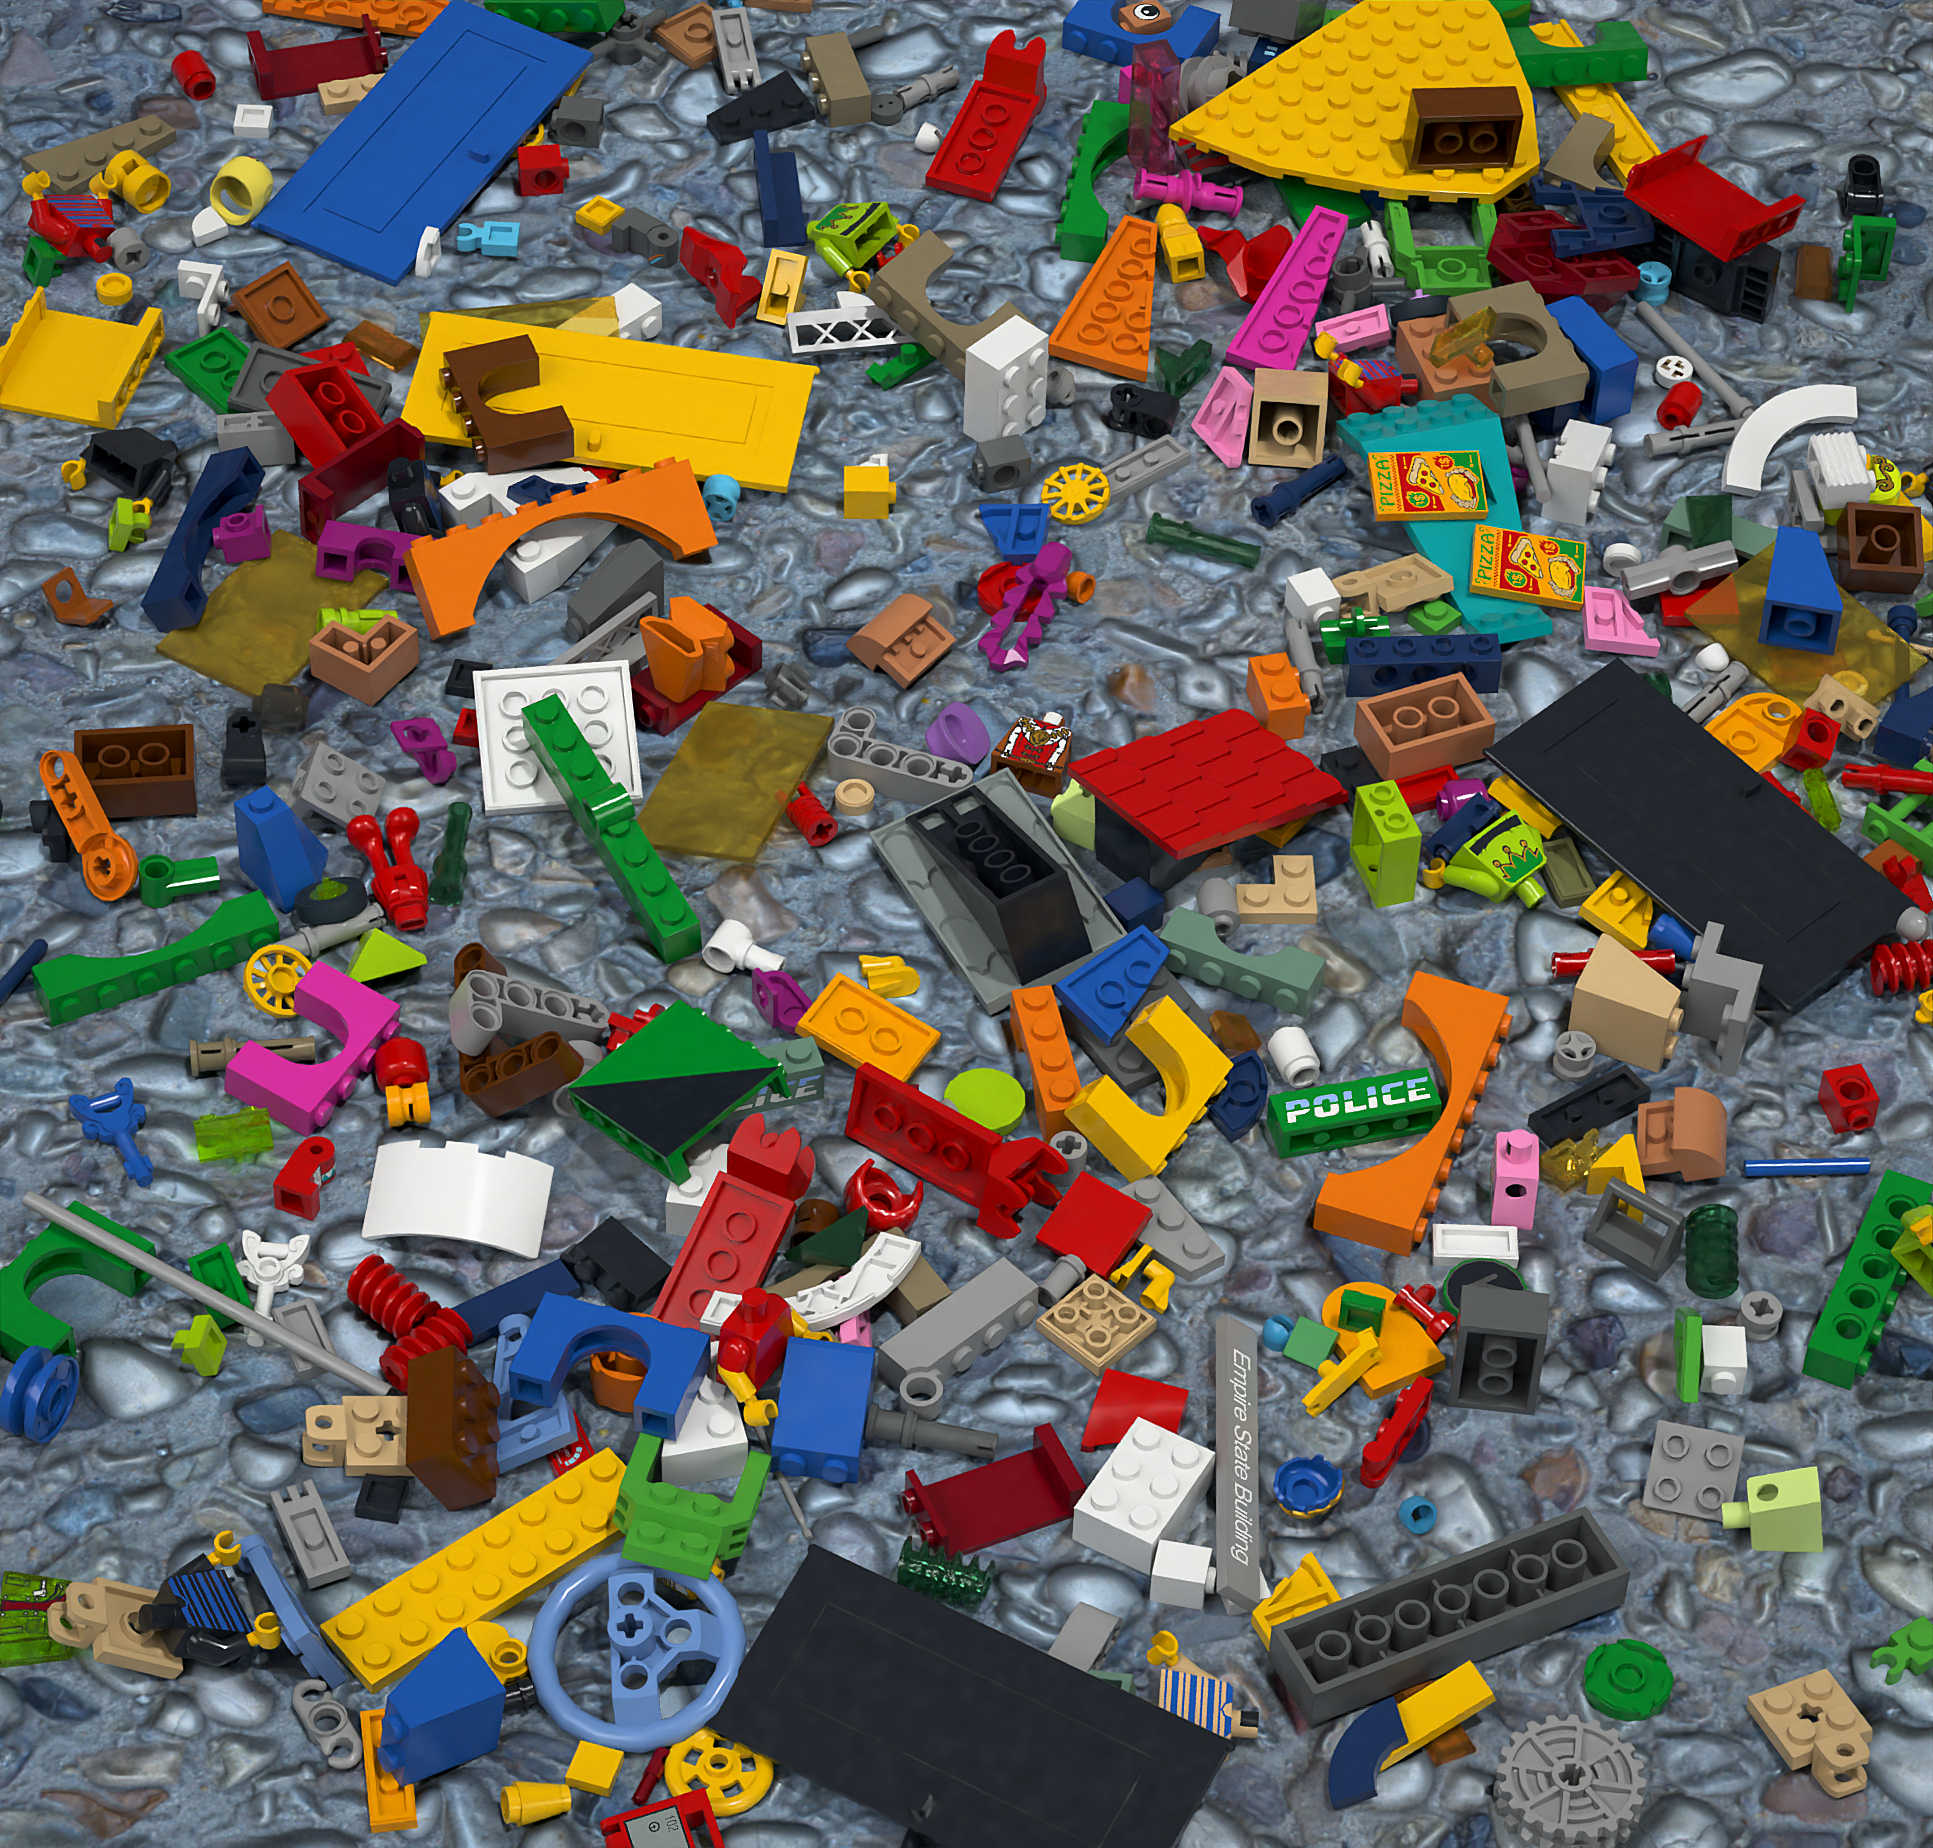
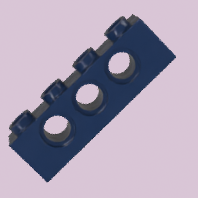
M1498 634L1345 638L1342 675L1346 697H1375L1462 672L1476 694L1498 693L1503 660Z

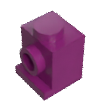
M263 504L256 505L255 512L235 513L228 517H222L220 527L213 528L212 530L216 550L223 551L226 564L271 557L272 533Z

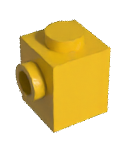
M844 466V519H889V504H896V482H889V466Z

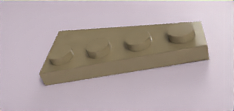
M155 114L23 157L21 158L22 167L29 174L32 172L37 174L42 170L47 172L51 181L48 189L56 195H80L90 189V180L100 171L104 181L106 168L117 154L124 150H133L142 157L147 158L176 142V130Z

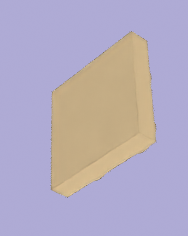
M1095 1273L1036 1320L1037 1331L1098 1377L1105 1372L1106 1368H1110L1155 1331L1157 1326V1319Z

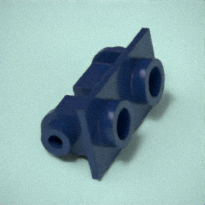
M1478 791L1422 845L1434 858L1443 859L1447 867L1451 865L1449 861L1466 842L1501 818L1499 813L1502 811V808L1493 799L1488 802Z

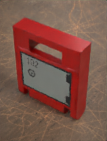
M705 1787L605 1818L599 1823L601 1833L606 1837L604 1839L606 1848H696L690 1829L703 1825L705 1820L713 1847L725 1848Z

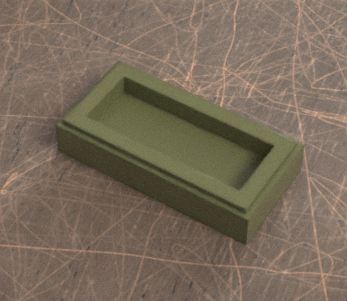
M1572 837L1543 842L1547 863L1541 871L1559 909L1582 905L1597 888Z

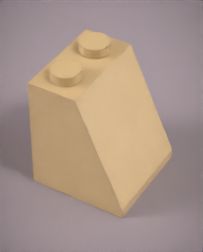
M1255 368L1248 464L1312 468L1322 462L1328 401V373Z
M1602 933L1574 988L1568 1031H1581L1591 1036L1596 1043L1597 1053L1659 1073L1665 1058L1673 1059L1679 1043V1037L1674 1036V1033H1677L1684 1015V1010L1678 1008L1681 991L1613 937Z

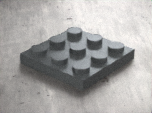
M1165 965L1109 1047L1064 1004L1059 1006L1062 1023L1105 1075L1107 1074L1126 1095L1162 1080V1076L1155 1065L1124 1033L1144 1007L1166 995L1178 1005L1221 1052L1227 1050V1039Z

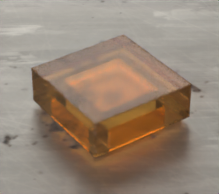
M1215 1010L1208 1019L1216 1034L1228 1049L1243 1052L1251 1049L1257 1051L1262 1045L1261 1039L1245 1015Z

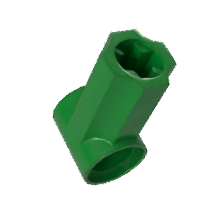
M150 855L139 863L140 899L142 903L149 907L162 908L168 906L174 901L175 896L220 890L218 865L215 856L173 862L164 855Z

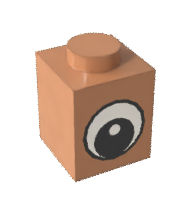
M1144 0L1120 8L1117 25L1131 33L1153 35L1165 32L1171 28V15L1157 0Z

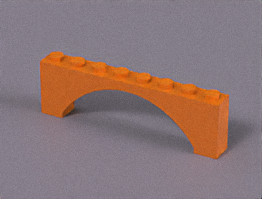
M674 456L655 462L653 464L655 469L642 473L640 467L619 474L620 481L608 484L606 479H601L585 485L586 492L574 496L572 490H567L551 496L552 503L540 507L537 501H533L516 507L517 514L506 518L503 517L502 512L480 519L482 525L469 529L467 523L446 530L447 537L434 541L432 535H427L411 541L412 548L404 552L402 557L432 641L467 630L476 624L473 613L477 599L496 561L520 536L544 524L578 518L598 519L617 523L655 540L672 553L674 561L707 551L718 545L689 459L676 462Z
M1416 970L1404 998L1401 1026L1411 1028L1434 1056L1446 1084L1447 1106L1433 1129L1415 1146L1401 1155L1360 1171L1341 1175L1329 1172L1316 1201L1313 1229L1405 1257L1410 1256L1415 1242L1423 1243L1429 1224V1219H1426V1215L1428 1212L1435 1213L1439 1204L1441 1189H1438L1440 1182L1447 1184L1454 1163V1160L1450 1159L1452 1153L1459 1154L1462 1149L1466 1130H1463V1126L1465 1123L1472 1124L1478 1106V1101H1475V1097L1477 1094L1484 1095L1490 1077V1072H1487L1488 1066L1495 1067L1500 1056L1502 1044L1498 1043L1500 1037L1507 1039L1513 1022V1015L1507 1014L1510 997Z

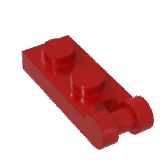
M1418 1375L1410 1389L1403 1388L1395 1403L1393 1417L1391 1419L1384 1418L1377 1431L1375 1441L1367 1443L1363 1448V1464L1361 1465L1359 1475L1362 1485L1374 1489L1381 1487L1385 1483L1431 1408L1434 1381Z

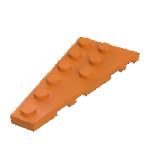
M263 0L262 11L264 13L362 28L361 14L368 13L372 26H378L380 32L418 38L450 1Z
M1124 215L1050 335L1048 343L1049 355L1147 383L1158 224Z

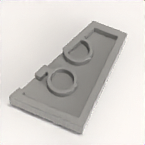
M1149 1174L1118 1190L1152 1210V1218L1134 1242L1141 1248L1146 1243L1154 1248L1149 1257L1150 1259H1155L1189 1283L1224 1266L1225 1253L1155 1175Z

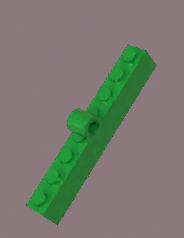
M557 693L521 708L525 738L665 964L668 965L701 950L700 921L637 823L634 806L629 794L620 782L612 783Z

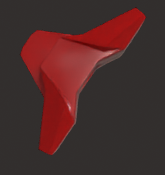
M1280 224L1249 241L1237 229L1221 231L1202 225L1196 229L1199 240L1205 249L1221 255L1227 264L1226 271L1229 283L1240 300L1253 306L1293 241L1289 230Z
M686 226L683 229L679 260L692 277L713 293L716 298V312L729 329H734L736 319L761 298L762 284L754 276L742 275L743 270L748 265V259L738 246L722 241L692 226Z

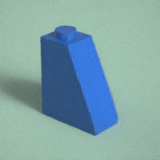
M265 785L233 803L240 869L285 914L296 910L294 903L296 894L303 888L321 881L329 854L326 847L292 809Z

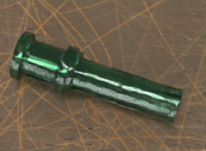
M1154 512L1146 535V544L1149 545L1159 543L1173 547L1177 553L1181 554L1183 552L1187 553L1189 550L1240 564L1254 570L1257 567L1261 554V546L1247 544L1196 529L1190 521L1185 520L1183 523L1165 519L1158 512Z
M454 802L449 805L441 854L433 860L432 871L435 877L429 884L428 895L433 902L442 906L456 905L461 902L464 895L462 880L468 872V864L464 855L468 841L470 821L473 816L472 807L465 802ZM448 887L451 890L449 895H447Z

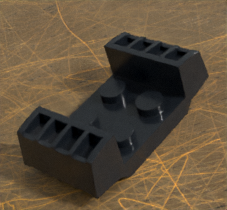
M1654 217L1655 235L1654 241L1650 243L1651 248L1648 262H1660L1671 270L1672 277L1668 285L1670 290L1727 317H1742L1762 325L1764 324L1773 306L1782 255L1780 251L1762 241L1748 256L1743 254L1725 263L1657 217Z

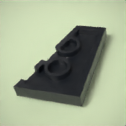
M785 70L707 115V128L722 147L753 138V131L767 130V133L815 120V108L788 71Z

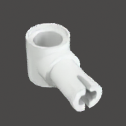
M732 919L721 923L702 951L705 962L712 969L722 973H729L735 967L740 970H745L746 968L753 970L759 967L763 973L773 970L784 972L785 962L787 961L783 956L756 946V941L753 940L749 929L742 923Z

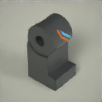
M632 207L612 224L613 250L621 254L631 250L647 258L649 263L657 268H668L677 263L679 235L676 230L666 223L636 207Z

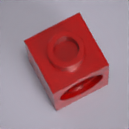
M559 144L517 147L518 177L522 197L564 194L563 179L570 178L568 158H561Z
M1807 707L1791 723L1779 761L1813 778L1830 761L1842 724L1832 720L1822 712Z
M1862 1064L1823 1071L1817 1098L1835 1134L1861 1131L1865 1128L1873 1127L1880 1099Z

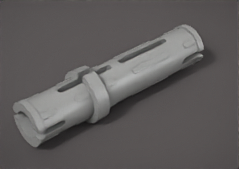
M1749 417L1690 428L1680 425L1675 426L1673 431L1646 434L1643 439L1644 450L1648 457L1672 452L1682 455L1689 453L1691 449L1733 442L1736 433Z
M1292 618L1283 625V632L1286 636L1293 665L1297 667L1299 672L1301 693H1307L1309 701L1313 703L1314 712H1320L1328 705V699L1323 688L1324 673L1322 668L1317 665L1306 621L1302 618L1299 619L1301 628L1299 629L1297 619Z
M1738 661L1731 662L1717 677H1711L1704 682L1702 690L1687 702L1681 710L1698 724L1701 723L1717 707L1725 706L1731 700V694L1749 680L1750 673L1748 669Z
M374 902L351 918L336 923L319 925L311 929L305 926L298 929L296 935L268 945L289 946L302 953L305 957L312 959L317 957L321 950L364 934L375 927H384L386 919L378 918V916H382L384 913L380 905ZM274 953L268 956L272 966L275 965L276 954ZM283 955V963L288 964L295 961Z

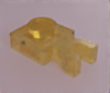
M1593 1128L1585 1133L1580 1143L1576 1144L1568 1138L1540 1155L1539 1170L1565 1193L1588 1179L1591 1166L1613 1144L1609 1142L1604 1147H1595L1594 1145L1598 1144L1599 1132Z

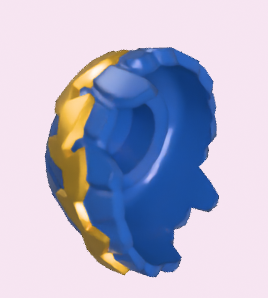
M1316 1454L1311 1460L1308 1457L1293 1458L1281 1465L1275 1473L1273 1486L1277 1502L1288 1515L1294 1518L1313 1519L1324 1515L1338 1503L1344 1492L1345 1479L1342 1477L1341 1468L1332 1467L1329 1461H1324V1456L1321 1454Z

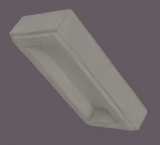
M312 1297L271 1309L273 1322L338 1356ZM285 1348L299 1381L329 1372Z

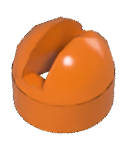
M1083 571L1069 573L1065 578L1067 596L1076 602L1086 603L1095 591L1096 580L1094 576Z

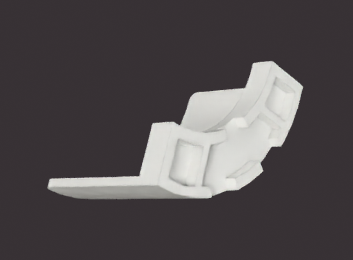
M421 1140L403 1141L379 1146L362 1229V1237L364 1239L373 1240L395 1236L439 1237L490 1246L528 1260L538 1257L554 1167L510 1151H506L505 1158L478 1153L479 1145L464 1142L446 1141L445 1149L423 1148Z

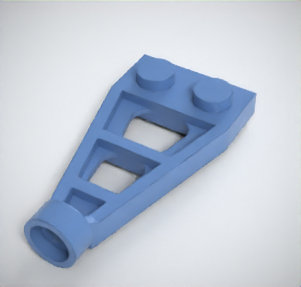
M523 1314L509 1315L502 1319L498 1326L500 1337H498L493 1383L496 1385L501 1398V1404L497 1407V1424L500 1430V1440L497 1442V1461L500 1474L578 1441L573 1407L562 1387L552 1408L543 1407L511 1421L513 1403L518 1399L510 1397L508 1370L532 1322L528 1316Z
M254 1534L241 1539L237 1544H241L242 1554L237 1564L243 1572L257 1574L278 1616L286 1627V1630L280 1633L285 1644L294 1656L302 1652L303 1655L299 1658L311 1677L318 1678L322 1676L333 1690L346 1681L347 1677L273 1560V1552L265 1538Z

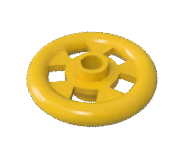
M705 1727L685 1741L672 1745L664 1764V1777L670 1793L675 1797L693 1791L687 1784L698 1778L704 1786L708 1787L706 1792L715 1817L732 1816L750 1809L765 1796L770 1788L774 1775V1763L735 1743L732 1750L714 1748L715 1740H729L707 1730ZM692 1750L702 1753L695 1766L684 1762L686 1756ZM753 1757L756 1770L742 1772L740 1759ZM716 1763H723L726 1765V1767L722 1769H715L712 1767V1765ZM738 1783L742 1792L725 1798L721 1790Z

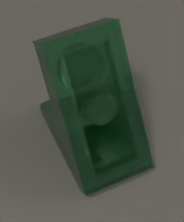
M1200 338L1191 348L1185 349L1179 357L1160 347H1156L1154 377L1159 392L1172 394L1178 401L1182 399L1210 372L1212 344Z

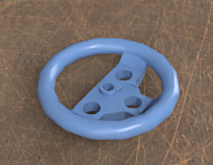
M622 1551L591 1559L556 1584L534 1618L526 1661L538 1702L562 1731L582 1741L623 1752L642 1754L656 1750L659 1747L664 1748L683 1742L705 1727V1723L719 1711L738 1676V1669L745 1658L747 1636L737 1601L712 1571L707 1581L621 1558ZM656 1578L669 1579L694 1592L712 1615L699 1609L677 1611L656 1594ZM608 1583L609 1590L607 1631L610 1638L612 1701L615 1723H607L578 1708L561 1687L554 1660L559 1629L576 1603ZM630 1591H639L645 1595L642 1602L638 1605L625 1606L621 1603V1599ZM676 1628H686L691 1631L689 1639L681 1644L671 1643L667 1640V1637ZM706 1659L715 1663V1671L700 1695L673 1716L662 1719L660 1682L681 1661ZM641 1673L648 1677L646 1684L639 1689L631 1690L623 1686L625 1679L631 1674Z

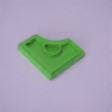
M1677 1307L1675 1309L1673 1339L1676 1361V1396L1685 1403H1698L1702 1316L1693 1308Z

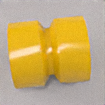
M124 150L109 162L104 178L110 173H114L117 178V185L111 191L120 198L125 199L138 212L143 214L152 213L166 202L171 191V180L139 153L133 150Z

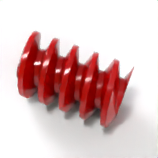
M1924 939L1920 944L1917 941H1908L1905 946L1902 943L1896 942L1892 943L1889 948L1885 944H1879L1874 948L1870 961V979L1875 995H1882L1885 983H1887L1891 994H1897L1899 982H1903L1906 992H1913L1915 980H1918L1922 990L1929 989L1930 978H1933L1932 939Z
M372 1254L359 1263L348 1281V1299L353 1304L358 1305L365 1314L371 1315V1318L376 1323L382 1324V1327L388 1333L394 1334L397 1340L402 1336H409L413 1328L422 1326L428 1317H435L437 1311L441 1309L437 1301L430 1302V1296L426 1292H419V1287L414 1282H407V1278L403 1273H396V1269L392 1264L384 1263V1259L379 1254Z
M448 1307L441 1308L437 1311L435 1317H428L422 1326L413 1328L409 1336H402L396 1345L385 1349L383 1355L379 1357L381 1370L388 1381L404 1396H407L408 1360L454 1344L467 1357L468 1351L465 1343H473V1333L458 1313Z

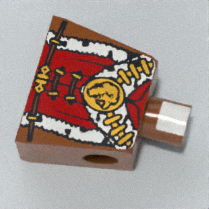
M1055 712L1046 713L1042 720L1026 716L1020 717L992 751L990 775L1008 767L1026 792L1055 799L1057 795L1063 794L1067 777V765L1071 761L1073 732L1069 728L1064 727V718Z

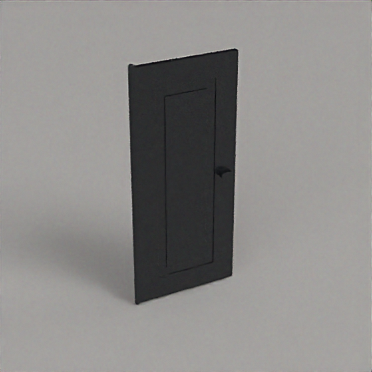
M1618 657L1493 746L1482 750L1484 757L1695 936L1704 937L1708 921L1724 925L1719 954L1763 965L1759 990L1786 1013L1793 1012L1794 1006L1894 932L1900 916L1906 909L1910 907L1920 909L1918 904Z
M816 1544L808 1546L806 1558L740 1665L738 1676L719 1711L704 1725L707 1730L946 1848H1175L1229 1752H1233L1236 1749V1744L1221 1735Z

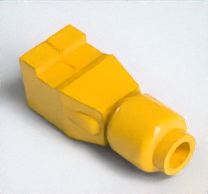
M1172 203L1162 205L1158 209L1155 223L1158 224L1160 243L1164 251L1165 264L1168 266L1172 283L1175 284L1206 277L1204 251L1198 237V232L1189 225L1185 212L1180 207Z

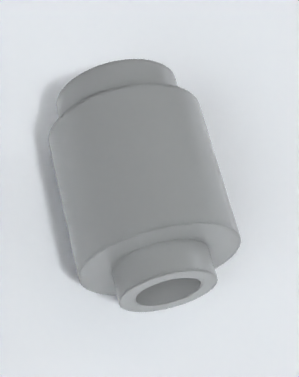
M1211 878L1204 881L1196 895L1198 912L1215 919V930L1219 938L1227 937L1237 931L1241 924L1235 889L1223 878Z

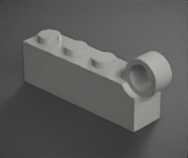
M1002 1257L879 1346L878 1374L900 1392L899 1407L901 1413L913 1410L919 1414L920 1419L930 1421L935 1419L941 1413L943 1406V1382L956 1372L965 1371L971 1366L975 1358L989 1348L994 1349L999 1346L1005 1337L1016 1328L1029 1324L1038 1313L1039 1286L1005 1257ZM923 1393L930 1395L932 1398L926 1401H917L910 1396Z

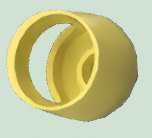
M252 156L232 158L220 168L211 185L210 201L213 209L230 225H242L252 221L260 213L261 209L266 206L271 197L274 184L271 171L262 161ZM223 189H225L229 197L237 205L251 210L250 213L236 215L230 212L221 200Z

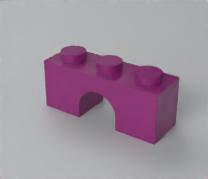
M327 520L317 544L316 576L353 582L359 571L367 568H377L391 575L390 589L415 593L402 554L412 548L411 541L424 536Z

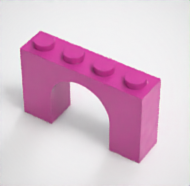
M318 960L295 986L293 1011L333 1033L344 1047L342 1052L327 1062L303 1065L288 1061L249 1039L226 1066L224 1091L308 1138L318 1125L323 1127L328 1122L336 1103L341 1098L345 1100L350 1096L356 1086L357 1078L362 1072L368 1073L375 1066V1054L381 1045L399 1036L402 1029V1024L399 1023L401 1005Z

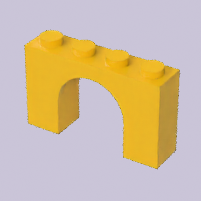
M1168 995L1144 1007L1124 1033L1155 1065L1162 1076L1167 1096L1163 1115L1155 1116L1143 1111L1107 1074L1084 1086L1063 1113L1130 1183L1149 1174L1157 1176L1166 1167L1168 1162L1165 1157L1186 1140L1188 1135L1185 1130L1206 1113L1208 1108L1204 1104L1226 1086L1227 1081L1224 1077L1234 1065Z

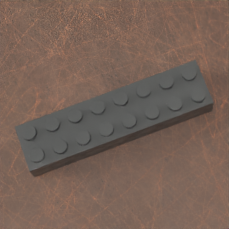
M1584 1506L1272 1626L1268 1659L1308 1724L1312 1726L1453 1671L1469 1660L1472 1663L1624 1604L1630 1570L1587 1507Z

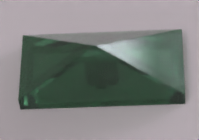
M1732 494L1686 496L1685 503L1693 550L1723 541L1731 540L1732 542Z
M866 1206L859 1207L783 1254L788 1262L851 1268L860 1260L869 1214Z

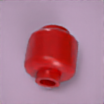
M395 1037L381 1045L377 1050L374 1065L376 1080L382 1092L385 1093V1086L398 1085L404 1089L410 1088L414 1083L427 1082L428 1085L430 1079L428 1056L424 1046L419 1042L407 1037Z

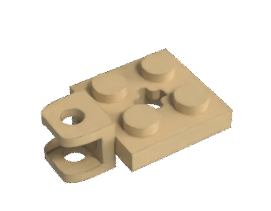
M1418 553L1363 571L1357 570L1331 581L1342 597L1353 596V601L1340 605L1339 619L1351 618L1352 607L1361 606L1364 617L1380 616L1379 607L1386 612H1400L1405 610L1408 605L1420 601H1433L1438 599L1441 594L1454 590L1453 576Z
M342 1396L341 1405H317L306 1410V1430L302 1434L303 1461L305 1463L319 1467H343L345 1461L346 1476H365L366 1473L379 1476H415L405 1466L407 1396ZM320 1420H326L331 1423V1427H317L315 1423ZM390 1431L396 1435H394L392 1441H387L384 1435L378 1433ZM313 1444L327 1445L328 1449L320 1452L312 1446Z
M96 1576L90 1584L84 1582L70 1583L65 1589L67 1602H55L47 1609L50 1637L59 1643L85 1650L93 1642L94 1661L172 1680L183 1671L182 1658L175 1657L169 1653L160 1632L143 1631L138 1622L140 1607L143 1604H152L158 1591ZM60 1618L69 1621L72 1629L65 1628L61 1624ZM129 1623H133L135 1630H137L141 1634H138L134 1630H132V1628L129 1626Z
M1827 1668L1748 1696L1747 1710L1791 1770L1812 1763L1811 1773L1821 1787L1835 1798H1840L1866 1788L1867 1775L1862 1764L1866 1765L1869 1762L1870 1751L1866 1743L1872 1742L1873 1729ZM1804 1715H1812L1817 1717V1722L1812 1723L1809 1719L1800 1718ZM1838 1774L1848 1775L1851 1778V1780L1848 1782H1840L1835 1779V1776Z

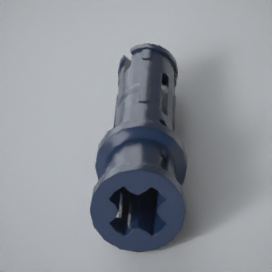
M1331 454L1319 464L1299 475L1296 479L1290 482H1279L1273 486L1272 492L1266 496L1259 495L1251 502V512L1255 520L1260 525L1269 528L1275 525L1279 517L1285 513L1292 514L1298 510L1303 499L1311 496L1331 481L1345 474L1346 465L1341 457L1337 458L1336 454Z

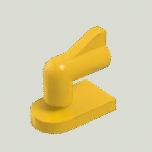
M859 956L862 977L867 978L868 990L886 999L907 996L919 988L921 981L918 972L914 968L906 966L900 956Z
M1146 1243L1131 1261L1110 1275L1109 1279L1116 1283V1290L1123 1293L1151 1256L1153 1247ZM1153 1259L1142 1273L1152 1281L1139 1296V1300L1146 1308L1154 1309L1163 1314L1168 1305L1169 1289L1175 1282V1275L1167 1267Z

